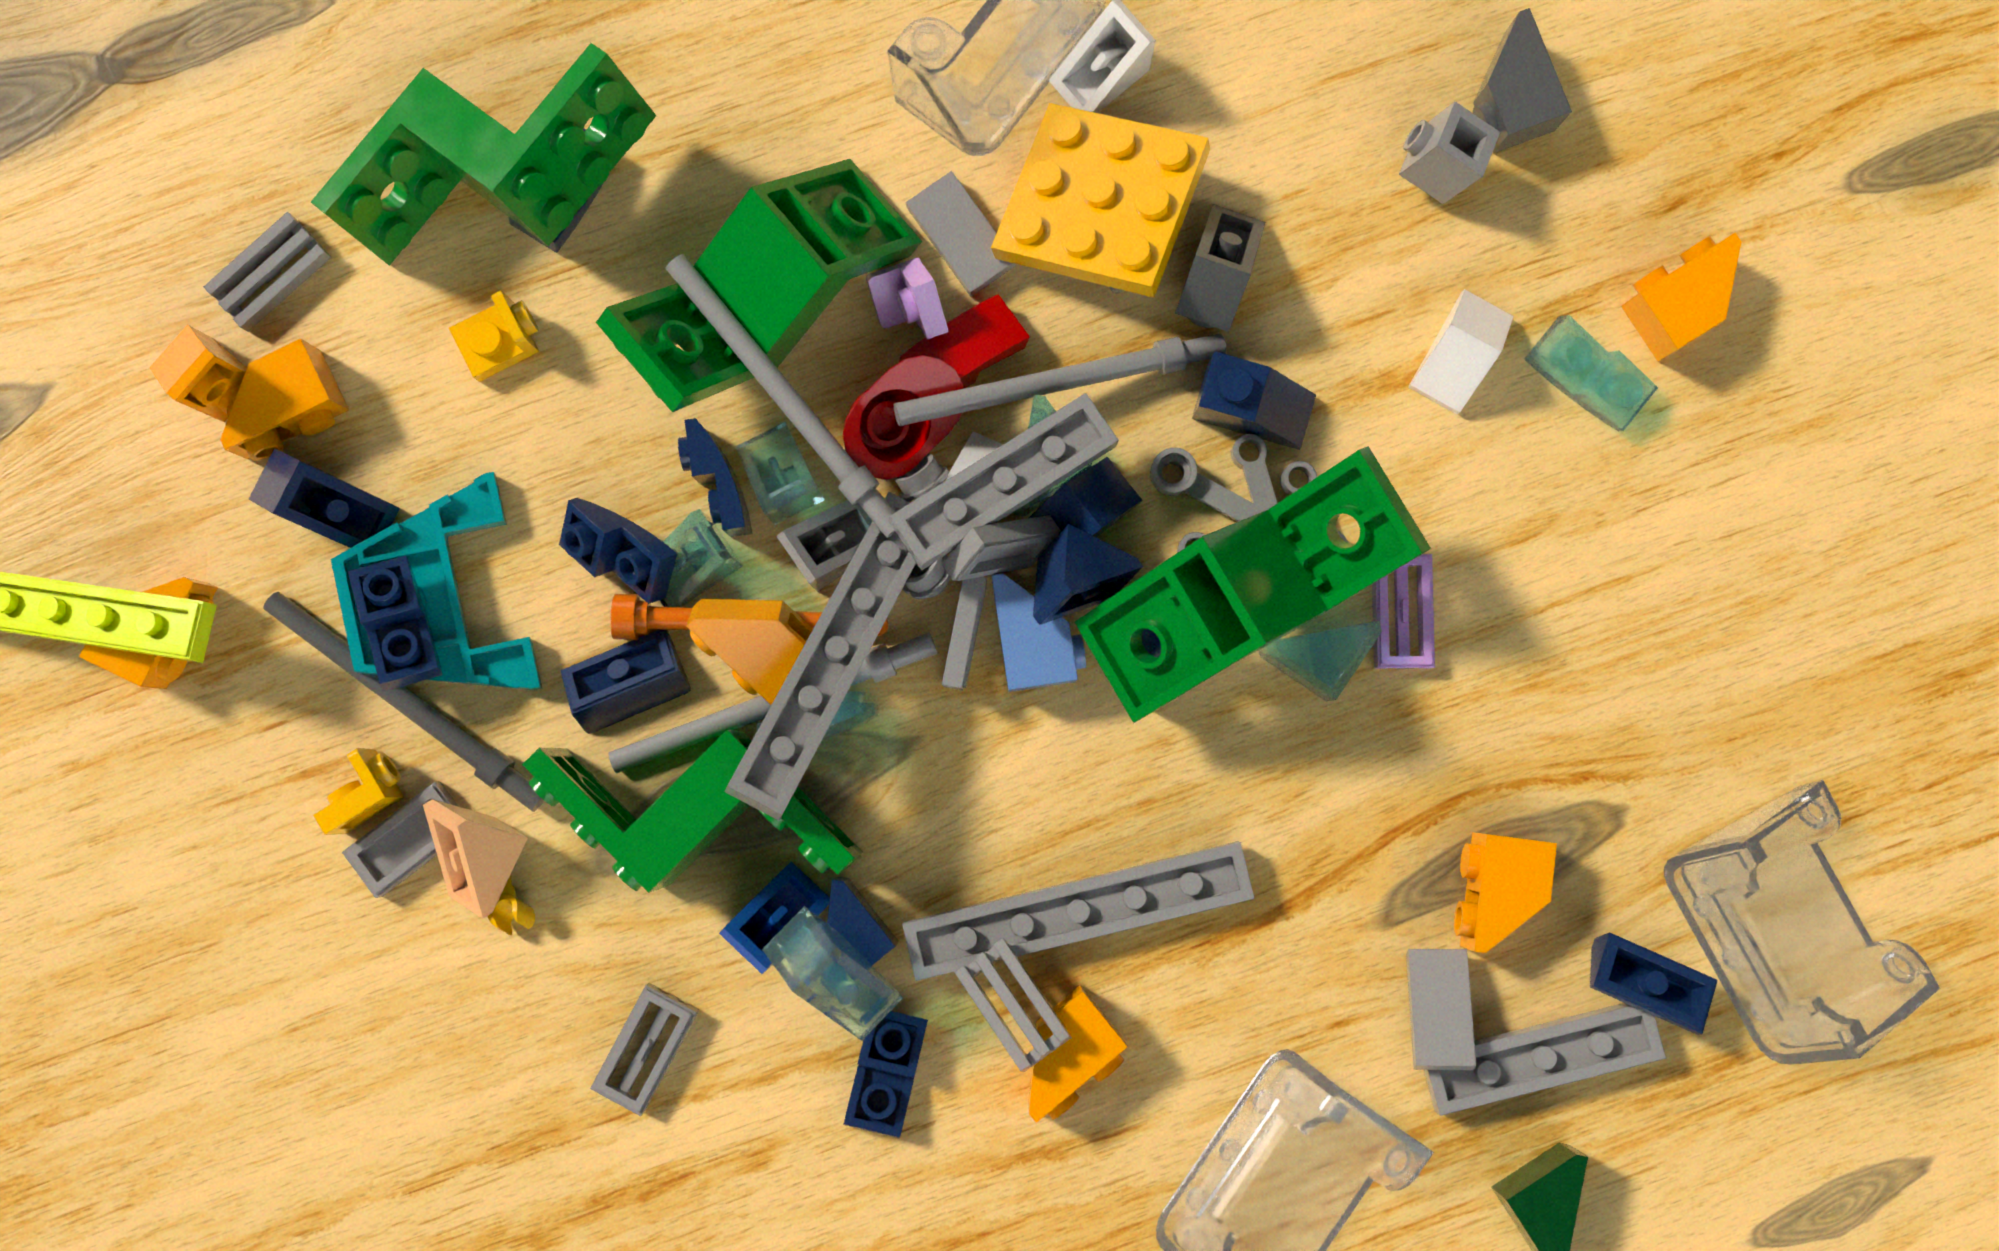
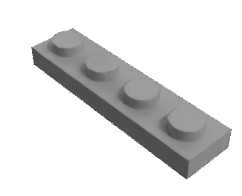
M1087 393L895 512L889 516V522L920 569L923 570L955 550L972 527L999 522L1115 448L1119 440Z
M1622 1003L1475 1040L1476 1067L1474 1070H1424L1434 1111L1442 1116L1666 1059L1655 1016Z

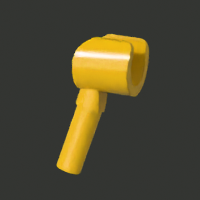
M510 875L493 913L488 915V919L496 928L511 936L513 917L518 924L530 929L535 923V912L531 906L516 898Z

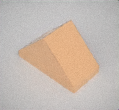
M432 799L425 803L423 807L449 897L484 919L493 913L528 837L493 816Z

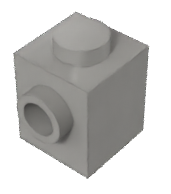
M1453 102L1429 122L1421 120L1411 130L1403 146V149L1408 153L1399 175L1444 204L1483 177L1500 131L1457 102Z

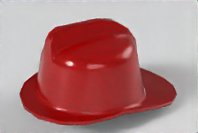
M925 355L905 358L887 370L869 389L857 397L845 420L843 440L845 451L859 468L865 465L871 474L878 479L889 480L903 476L917 466L952 431L960 420L962 413L899 426L895 417L894 403L964 389L963 383L955 369L940 358Z

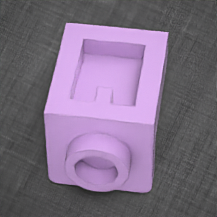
M918 257L867 275L866 281L878 320L883 328H889L904 322L909 324L916 321L927 339L949 332L935 281Z

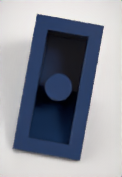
M1214 351L1206 367L1192 419L1242 434H1255L1263 440L1300 450L1316 394L1271 367Z
M275 448L249 497L250 501L272 514L349 548L391 526L400 510L399 507Z

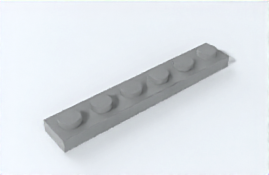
M888 492L885 498L895 512L910 504L891 492ZM872 521L724 791L778 821L916 564V561L896 532L886 538Z
M1236 841L905 921L902 925L915 981L955 972L962 966H968L975 961L974 958L982 952L986 953L993 948V944L1001 938L1007 941L1016 956H1021L1255 898L1241 842Z

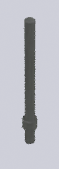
M280 592L273 593L266 600L263 606L265 611L476 769L474 775L490 788H502L532 812H535L542 805L544 800L530 787L528 783L530 780L515 770V762L497 748L491 751L405 686L385 692L379 684L377 675L354 672L348 643Z

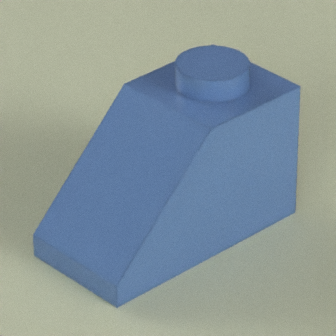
M992 575L1008 692L1075 683L1078 680L1076 670L1086 668L1082 635L1071 636L1069 622L1063 617L1039 625L1033 617L1034 596L1006 575Z

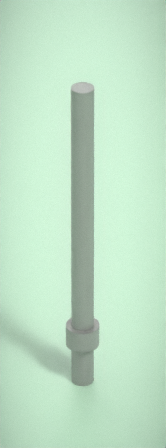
M678 255L666 266V270L840 480L839 490L853 506L859 504L886 538L894 534L896 531L889 522V516L894 514L895 511L876 489L880 484L865 465L860 468L685 255Z
M1221 333L1182 342L1179 337L1155 341L1153 348L894 403L895 417L898 425L903 426L1156 370L1161 375L1185 370L1188 363L1211 359L1214 351L1226 354V343Z
M927 633L887 648L885 643L871 648L851 686L872 678L875 683L896 676V669L938 654L931 634ZM758 696L609 752L610 763L615 773L623 772L722 735L726 730H735L765 718L771 705L762 696Z

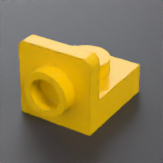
M502 290L491 295L495 305L449 327L473 378L479 382L539 352L531 334L539 331L531 312L522 300L514 303Z
M356 748L347 754L349 761L363 784L361 785L358 780L353 781L328 795L327 800L330 805L313 815L324 835L347 834L404 798L396 784L401 780L400 774L392 760L385 753L380 752L378 754L375 749Z

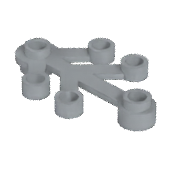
M1255 434L1242 435L1236 440L1231 449V459L1244 472L1252 502L1197 473L1195 459L1184 449H1165L1156 456L1151 465V482L1162 494L1177 496L1185 493L1237 522L1268 510L1277 504L1264 460L1267 455V446L1264 440ZM1243 443L1254 444L1259 452L1258 459L1248 462L1241 458L1239 454L1240 445ZM1295 461L1283 470L1280 476V484L1283 491L1291 495L1298 490L1289 482V474L1292 470L1303 471L1308 477V483L1315 479L1317 474L1309 463ZM1169 464L1178 466L1183 474L1182 480L1174 484L1167 482L1162 476V469ZM1338 531L1340 537L1344 541L1348 542L1346 537L1340 531ZM1192 532L1185 535L1178 544L1177 553L1185 548L1188 541L1198 540L1205 534Z

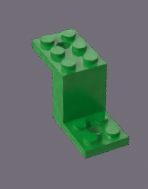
M592 43L589 44L515 134L429 71L422 68L312 199L311 203L390 266L401 251L409 245L412 238L436 209L444 203L456 185L462 181L549 246L559 233L569 226L574 215L597 187L607 180L611 170L631 146L644 135L646 128L657 115L609 55ZM593 117L590 126L583 131L585 124ZM395 182L391 193L381 200L384 189L389 184Z
M851 159L752 186L699 257L694 267L778 368L848 280L910 257L922 243V240ZM678 283L608 306L596 321V324L613 342L615 348L625 356L648 383L654 394L672 412L755 378Z
M1367 446L1354 452L1268 510L1202 536L1074 621L1131 720L1135 723L1232 664L1297 630L1427 552L1431 547L1371 449ZM1340 514L1352 516L1359 524L1360 537L1356 544L1344 541L1338 534L1337 520ZM1144 628L1153 631L1158 636L1161 643V654L1159 657H1154L1145 650L1142 644Z
M726 730L638 819L566 748L539 747L522 764L534 776L528 783L535 793L553 807L560 803L575 818L570 823L573 831L594 849L601 844L616 860L612 865L614 872L625 884L635 891L643 887L650 893L670 886L750 806L724 792L752 742L742 731ZM798 786L779 821L759 811L778 830L782 831L784 828L789 829L790 827L804 841L798 847L800 853L821 873L831 868L838 875L846 870L863 853Z

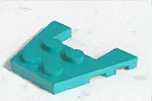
M494 472L485 473L473 480L474 483L450 496L447 494L429 504V508L400 524L395 523L331 559L354 672L377 675L367 631L360 623L348 571L406 555L420 592L443 673L441 676L427 680L525 690L542 689L533 643L530 637L471 649L448 537L507 525L497 477Z

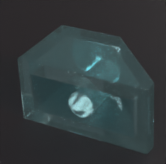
M805 906L762 949L792 992L861 1041L903 999L901 994L838 931Z

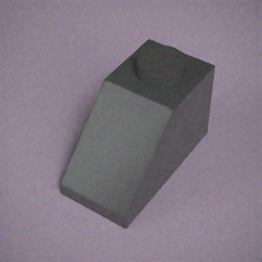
M1530 8L1520 11L1504 33L1473 102V114L1500 131L1493 154L1556 131L1572 112Z
M1215 204L1212 205L1175 314L1187 317L1192 323L1200 327H1216L1229 332L1250 278L1266 222Z

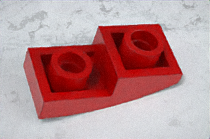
M997 294L947 322L949 332L930 339L926 337L901 355L899 362L905 358L920 355L940 358L955 369L963 383V387L966 388L976 382L980 371L1025 349L1030 336L1000 295Z

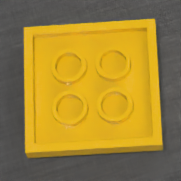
M1049 103L992 243L991 249L995 259L1154 298L1209 155L1210 145L1208 137Z

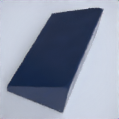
M658 629L649 633V635L639 637L638 640H632L560 670L571 714L588 734L691 691L688 678L668 630Z
M1610 932L1594 939L1591 949L1590 988L1696 1035L1703 1034L1717 979Z

